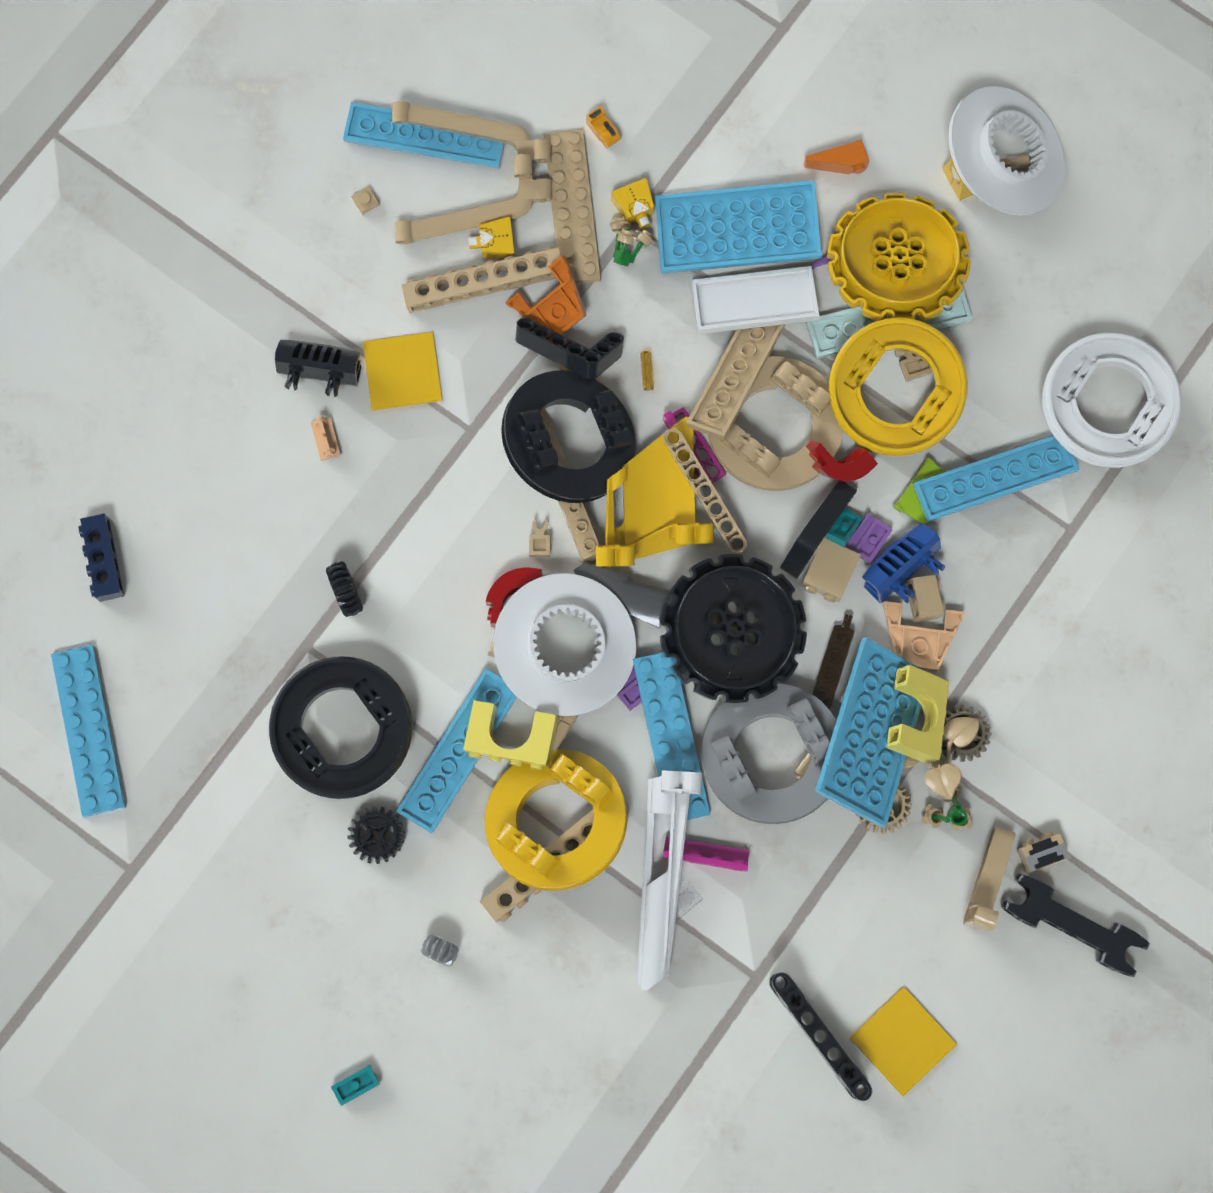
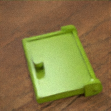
M930 458L925 459V463L900 499L893 505L895 510L900 513L903 512L919 524H926L927 519L913 484L946 472Z

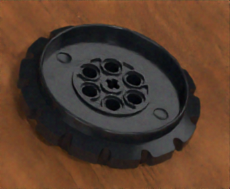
M741 554L720 555L717 563L708 558L690 567V577L680 576L668 591L672 602H666L662 605L659 625L666 629V633L660 636L661 648L665 658L671 657L674 659L671 670L684 685L693 682L695 685L693 691L696 694L709 700H716L721 695L724 703H745L749 701L750 694L755 699H760L778 689L776 681L778 679L782 682L787 681L796 670L798 662L794 657L796 654H803L806 645L807 632L802 631L800 628L801 623L806 622L805 610L801 600H794L792 598L795 588L782 573L774 576L772 574L773 566L767 562L753 557L746 563ZM730 602H733L737 607L735 613H731L728 609ZM748 612H751L755 617L753 623L747 621L746 616ZM712 613H716L719 616L718 624H714L711 621ZM729 627H737V631L733 632ZM749 633L755 636L754 644H750L747 640ZM713 634L718 635L720 638L718 645L712 643L711 637ZM732 644L738 647L737 655H733L730 652Z

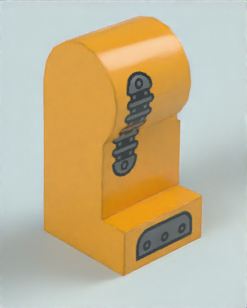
M601 106L586 115V124L605 148H609L621 139L617 129L609 121Z

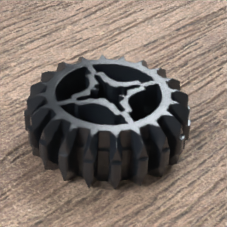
M343 561L332 563L326 568V573L338 605L345 617L357 615L363 610V605L347 565Z
M376 806L372 807V813L365 808L366 816L364 817L361 813H357V816L360 818L359 822L355 819L351 820L356 827H348V830L354 832V835L347 836V839L355 841L350 843L349 847L354 848L357 846V849L353 852L354 855L362 852L360 860L363 861L368 856L367 862L369 864L373 862V858H375L376 864H380V857H383V860L388 862V854L395 858L396 855L392 851L394 848L397 851H401L397 843L405 842L404 839L399 838V836L405 835V831H398L399 828L404 826L403 823H395L399 820V816L396 815L391 819L393 811L389 810L385 815L384 807H381L380 812L377 813ZM382 818L387 820V822L379 827H375L369 820ZM364 825L368 835L361 844L359 836L360 830ZM370 827L374 831L376 830L377 832L381 830L379 836L381 837L380 839L383 841V843H381V841L377 840L376 838L372 840L374 835L372 834ZM392 827L393 840L389 845L385 840V834ZM376 843L380 844L384 849L376 853L365 850L368 846Z

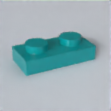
M845 508L829 530L826 539L845 547L862 523L863 517Z
M368 1065L334 1084L331 1088L340 1106L380 1085V1082L371 1065Z

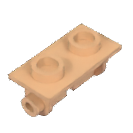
M316 417V421L311 422L321 461L341 456L331 418Z

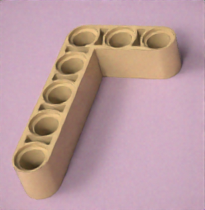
M994 826L964 917V925L983 932L994 929L999 912L993 910L1016 833Z

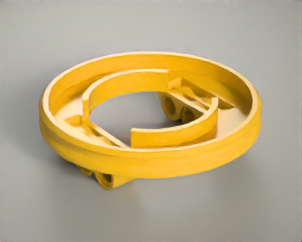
M908 318L879 320L854 333L838 352L829 377L830 404L840 427L858 445L872 452L888 456H907L920 453L940 442L951 432L960 419L968 392L965 365L953 343L931 325ZM893 350L907 351L920 357L931 369L935 380V388L913 420L905 424H892L875 417L864 404L860 387L882 355Z
M557 749L556 752L552 751L549 768L543 767V770H536L530 768V764L522 763V766L513 765L502 775L488 799L484 823L486 839L493 856L512 878L535 889L559 891L575 888L591 881L613 862L626 835L628 816L623 793L614 776L604 765L586 754L572 750ZM561 782L592 804L594 820L589 835L579 847L569 853L553 856L542 845L536 844L524 832L519 831V817L524 804L530 796L546 786Z

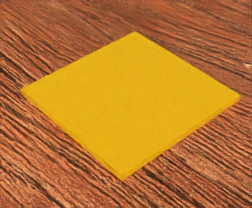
M433 332L363 341L372 411L442 401Z
M902 987L849 1038L902 1097L957 1045L905 987Z

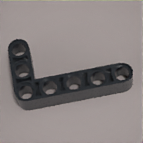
M521 318L516 324L515 340L518 344L588 379L599 377L622 356L624 337L617 332L607 334L589 349L529 318Z
M839 480L796 539L780 566L782 570L798 579L817 547L854 497L857 489L845 481Z

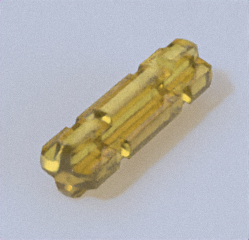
M643 351L640 353L642 380H644L643 390L651 391L654 389L652 362H650L652 357L650 351Z

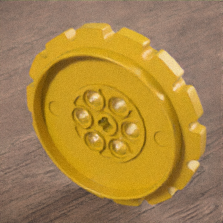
M904 193L884 194L883 200L870 197L856 204L854 213L847 211L837 222L835 227L837 234L831 235L828 244L827 258L832 260L828 263V273L832 284L841 287L839 296L851 308L861 307V314L874 321L885 318H908L914 320L915 318H920L925 322L940 315L944 308L943 305L952 306L962 293L963 285L961 283L967 282L971 266V259L965 257L970 251L969 243L963 231H956L958 222L945 209L937 211L934 208L935 203L919 196H915L914 199H907ZM896 275H901L904 278H898Z

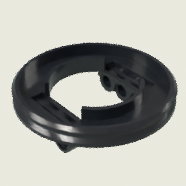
M549 371L532 377L518 388L509 400L503 414L501 426L502 442L510 464L530 487L542 495L557 501L585 503L607 495V479L622 469L635 456V431L631 418L622 402L612 390L599 381L585 378L573 371ZM561 404L576 407L583 412L591 408L606 445L597 463L585 469H568L557 465L558 455L552 443H550V435L543 424V418L540 413L543 409Z
M346 656L324 658L296 672L279 691L272 706L269 720L270 744L281 769L293 782L306 791L332 799H349L368 794L391 779L407 756L413 730L411 710L397 682L379 666L363 659ZM335 690L355 691L379 725L378 737L373 748L362 759L348 765L328 764L303 730L304 717L312 703L320 696Z

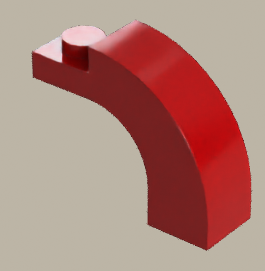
M810 441L806 445V448L810 451L809 456L816 461L812 468L819 474L835 480L853 481L860 479L878 464L868 450L856 447L846 458L836 461L821 443Z
M530 567L517 568L503 574L494 582L486 597V605L493 606V609L489 608L487 616L491 627L496 626L507 598L527 583L542 577V569Z

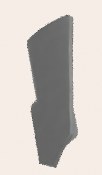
M583 563L574 569L576 575L590 578L608 588L622 602L628 614L656 628H661L659 625L662 605L669 602V590L636 581L628 575L588 563Z

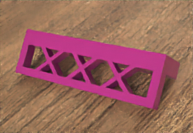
M684 407L674 413L669 411L663 414V422L668 429L678 423L675 419L677 416L683 414L684 418L686 416L690 417ZM694 430V434L697 437L694 444V455L711 483H714L725 477L726 474L700 432ZM696 448L706 451V461L700 459ZM707 465L716 467L719 474L711 477L706 469ZM695 467V473H696L697 476H699V473H700V472H699V470Z
M670 837L665 838L662 856L665 859H669ZM685 840L682 861L747 872L750 851Z

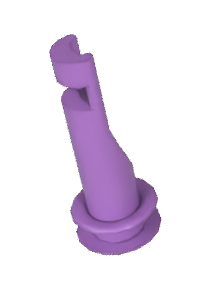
M827 251L825 256L811 264L812 270L832 261L827 258Z

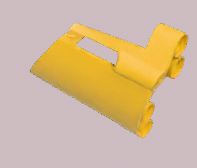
M686 416L671 428L677 429L682 433L694 453V429L687 427L686 422L689 417ZM670 432L667 435L668 442L671 444L676 443L678 435L675 432ZM663 434L628 461L622 469L607 479L605 545H596V566H635V559L687 545L714 544V524L696 523L695 493L663 441ZM685 449L680 450L678 453L679 460L686 461L689 453ZM695 467L689 470V477L691 479H695ZM623 484L624 523L619 528L614 529L613 491Z

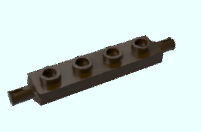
M845 614L842 625H834L812 694L826 705L829 710H831L855 631L850 628L853 616H848V614Z

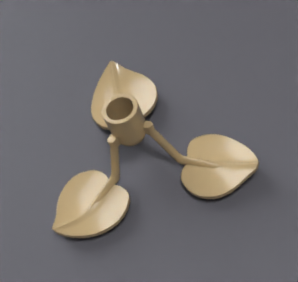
M957 717L948 721L944 726V737L949 740L947 743V758H940V760L934 761V763H928L931 769L925 775L926 784L933 792L950 800L953 798L962 777L960 769L950 764L952 762L951 745L954 743L957 747H964L973 741L979 729V721L976 718ZM907 756L903 768H911L919 761Z

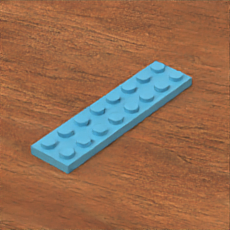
M351 102L343 136L344 142L497 169L500 167L504 143L419 125H409V123L392 124V109Z
M1054 436L920 480L915 482L913 487L927 522L1077 472L1080 468L1075 456L1065 450Z
M93 645L51 654L82 817L85 818L126 808L95 648Z
M663 653L633 659L658 777L662 776V770L701 773L681 682L671 670L674 659L671 657L665 658ZM703 779L701 794H690L687 820L710 815Z
M485 668L396 811L431 834L436 830L479 760L468 757L469 753L463 750L473 701L492 703L498 707L493 727L494 736L517 699L501 677Z

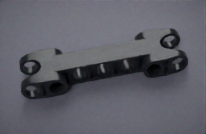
M1016 875L1014 880L1026 891V900L1021 905L1003 901L1001 908L1033 928H1037L1040 920L1099 951L1100 953L1096 959V962L1120 974L1135 977L1137 971L1127 963L1125 952L1130 946L1147 950L1150 943L1145 938L1114 922L1111 930L1052 900L1051 897L1055 889L1026 875Z
M786 973L772 975L769 980L771 990L829 1065L848 1094L860 1101L868 1100L872 1095L870 1083L813 1010L792 978ZM778 977H782L785 981L782 989L776 985ZM792 998L796 999L795 1003L791 1002ZM805 1012H809L812 1015V1021L808 1025L804 1024L801 1020V1016ZM818 1030H822L825 1033V1040L820 1043L815 1040L814 1036ZM831 1048H836L839 1052L836 1060H830L828 1057V1051ZM846 1069L849 1070L848 1075L844 1074ZM862 1084L864 1087V1092L862 1095L858 1096L856 1093V1089L859 1085Z

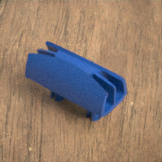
M923 523L910 530L882 553L862 576L866 581L864 588L878 603H882L893 592L900 596L905 603H909L908 596L913 599L915 592L910 590L904 582L923 565L927 566L936 576L939 575L938 569L941 571L945 569V565L934 557L941 549L938 534Z

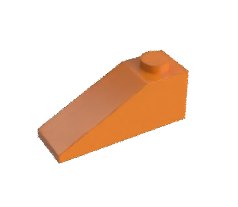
M858 140L805 156L803 165L804 168L842 174H860L867 169L869 158L862 140Z

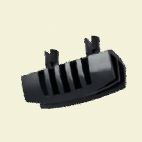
M280 340L275 351L276 372L288 375L285 383V388L288 390L292 383L294 391L297 390L299 379L302 377L328 382L325 394L330 396L333 389L334 397H337L340 384L358 387L362 367L360 365L361 360H359L360 352L331 345Z

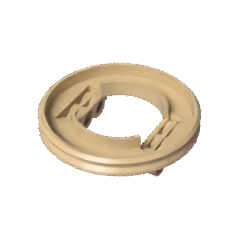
M779 356L768 357L746 401L759 392L776 390L777 386L812 412L810 415L812 429L807 443L798 452L787 457L778 458L774 453L767 450V447L762 446L749 433L746 434L738 426V416L724 441L708 435V440L716 459L730 475L746 485L769 491L794 489L818 477L820 474L812 468L816 461L809 456L810 451L806 448V445L810 441L819 442L834 458L843 435V429L838 424L831 408L829 382L817 370L801 361Z

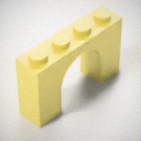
M912 665L896 670L894 689L914 697L920 703L924 711L925 723L921 731L905 724L889 728L886 748L925 764L940 760L947 697L949 695V681Z
M473 701L463 748L466 753H469L468 757L481 759V756L489 757V761L501 763L502 760L510 761L509 764L514 766H522V763L530 764V768L536 770H543V767L549 768L559 721L556 715L535 711L531 734L526 743L516 749H504L496 744L493 737V727L498 707L492 703Z

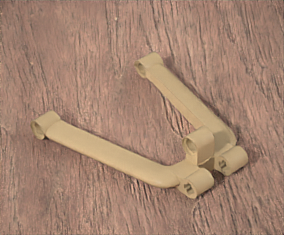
M405 101L392 103V124L409 123V125L414 124L512 145L517 152V155L513 156L514 177L519 178L518 194L511 200L419 221H396L395 243L411 244L413 241L477 228L481 224L510 217V220L516 219L528 213L532 203L550 202L552 200L551 180H533L532 163H548L551 161L550 140H531L528 132L516 124L419 105H410L409 102Z

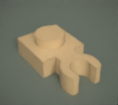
M533 521L532 529L535 535H529V557H550V535H544L548 529V523L544 521V527L538 529L536 521Z

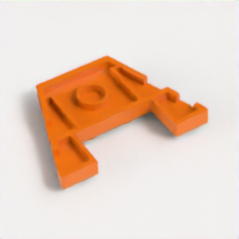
M565 255L560 256L548 266L560 282V285L534 307H532L521 291L505 302L507 306L518 311L522 317L529 318L561 335L586 316Z

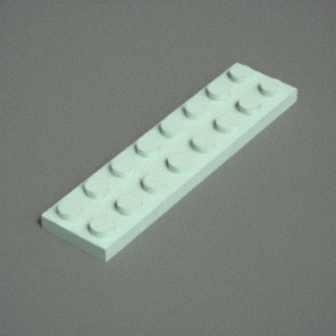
M962 290V293L952 306L943 305L944 308L940 315L924 323L936 329H942L971 322L972 316L964 290ZM856 307L819 316L817 321L806 322L816 359L838 354L841 347L854 333L876 321L861 314L862 308Z

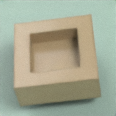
M369 187L351 196L362 215L379 206V202Z

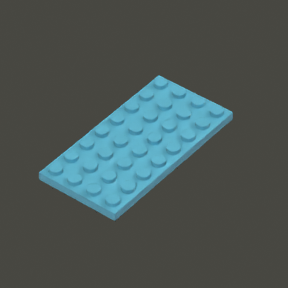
M815 180L655 196L661 274L822 258Z
M866 637L862 638L815 792L882 828L887 826L907 757L886 748L889 728L899 724H905L915 729L921 705L914 697L894 689L896 670L907 665L917 666Z

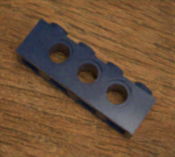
M103 513L81 518V525L78 526L81 538H84L85 545H82L84 557L88 559L89 565H86L88 577H91L92 585H90L92 597H95L99 602L124 597L109 517ZM97 534H100V540L96 543H93V537ZM104 554V559L101 562H96L97 556ZM108 574V579L105 582H100L101 575Z

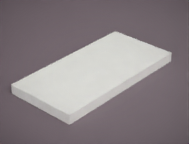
M812 266L692 280L698 334L819 320Z

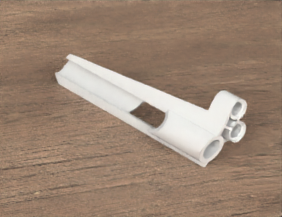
M662 770V776L648 779L637 983L641 985L642 990L650 989L669 976L690 794H701L703 773ZM670 830L668 872L652 881L654 848L662 835Z

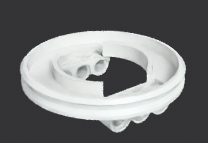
M1100 333L1074 342L1058 356L1049 369L1044 381L1042 407L1051 433L1070 454L1092 465L1121 468L1145 461L1157 453L1169 441L1180 420L1182 395L1173 368L1154 347L1133 336L1120 333ZM1116 366L1123 368L1137 377L1146 391L1148 401L1138 413L1137 418L1127 430V433L1108 434L1101 432L1089 425L1079 412L1076 397L1097 367Z

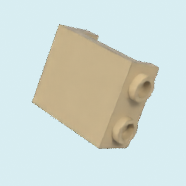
M824 538L817 549L801 586L805 587L804 590L811 594L818 593L823 595L826 601L831 603L839 602L861 554Z

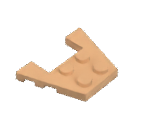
M884 601L883 609L893 653L920 669L938 671L965 612L946 609L943 630L901 625L903 603Z

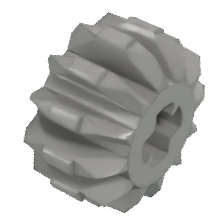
M428 935L421 949L424 956L445 966H452L453 962L456 961L459 951L456 945L435 935Z

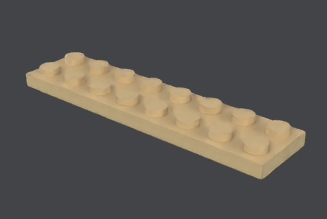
M583 130L545 133L544 139L550 140L551 161L547 163L548 178L552 184L551 205L556 248L559 247L561 256H566L575 284L600 282Z
M786 324L736 330L686 422L688 428L723 441L725 440Z

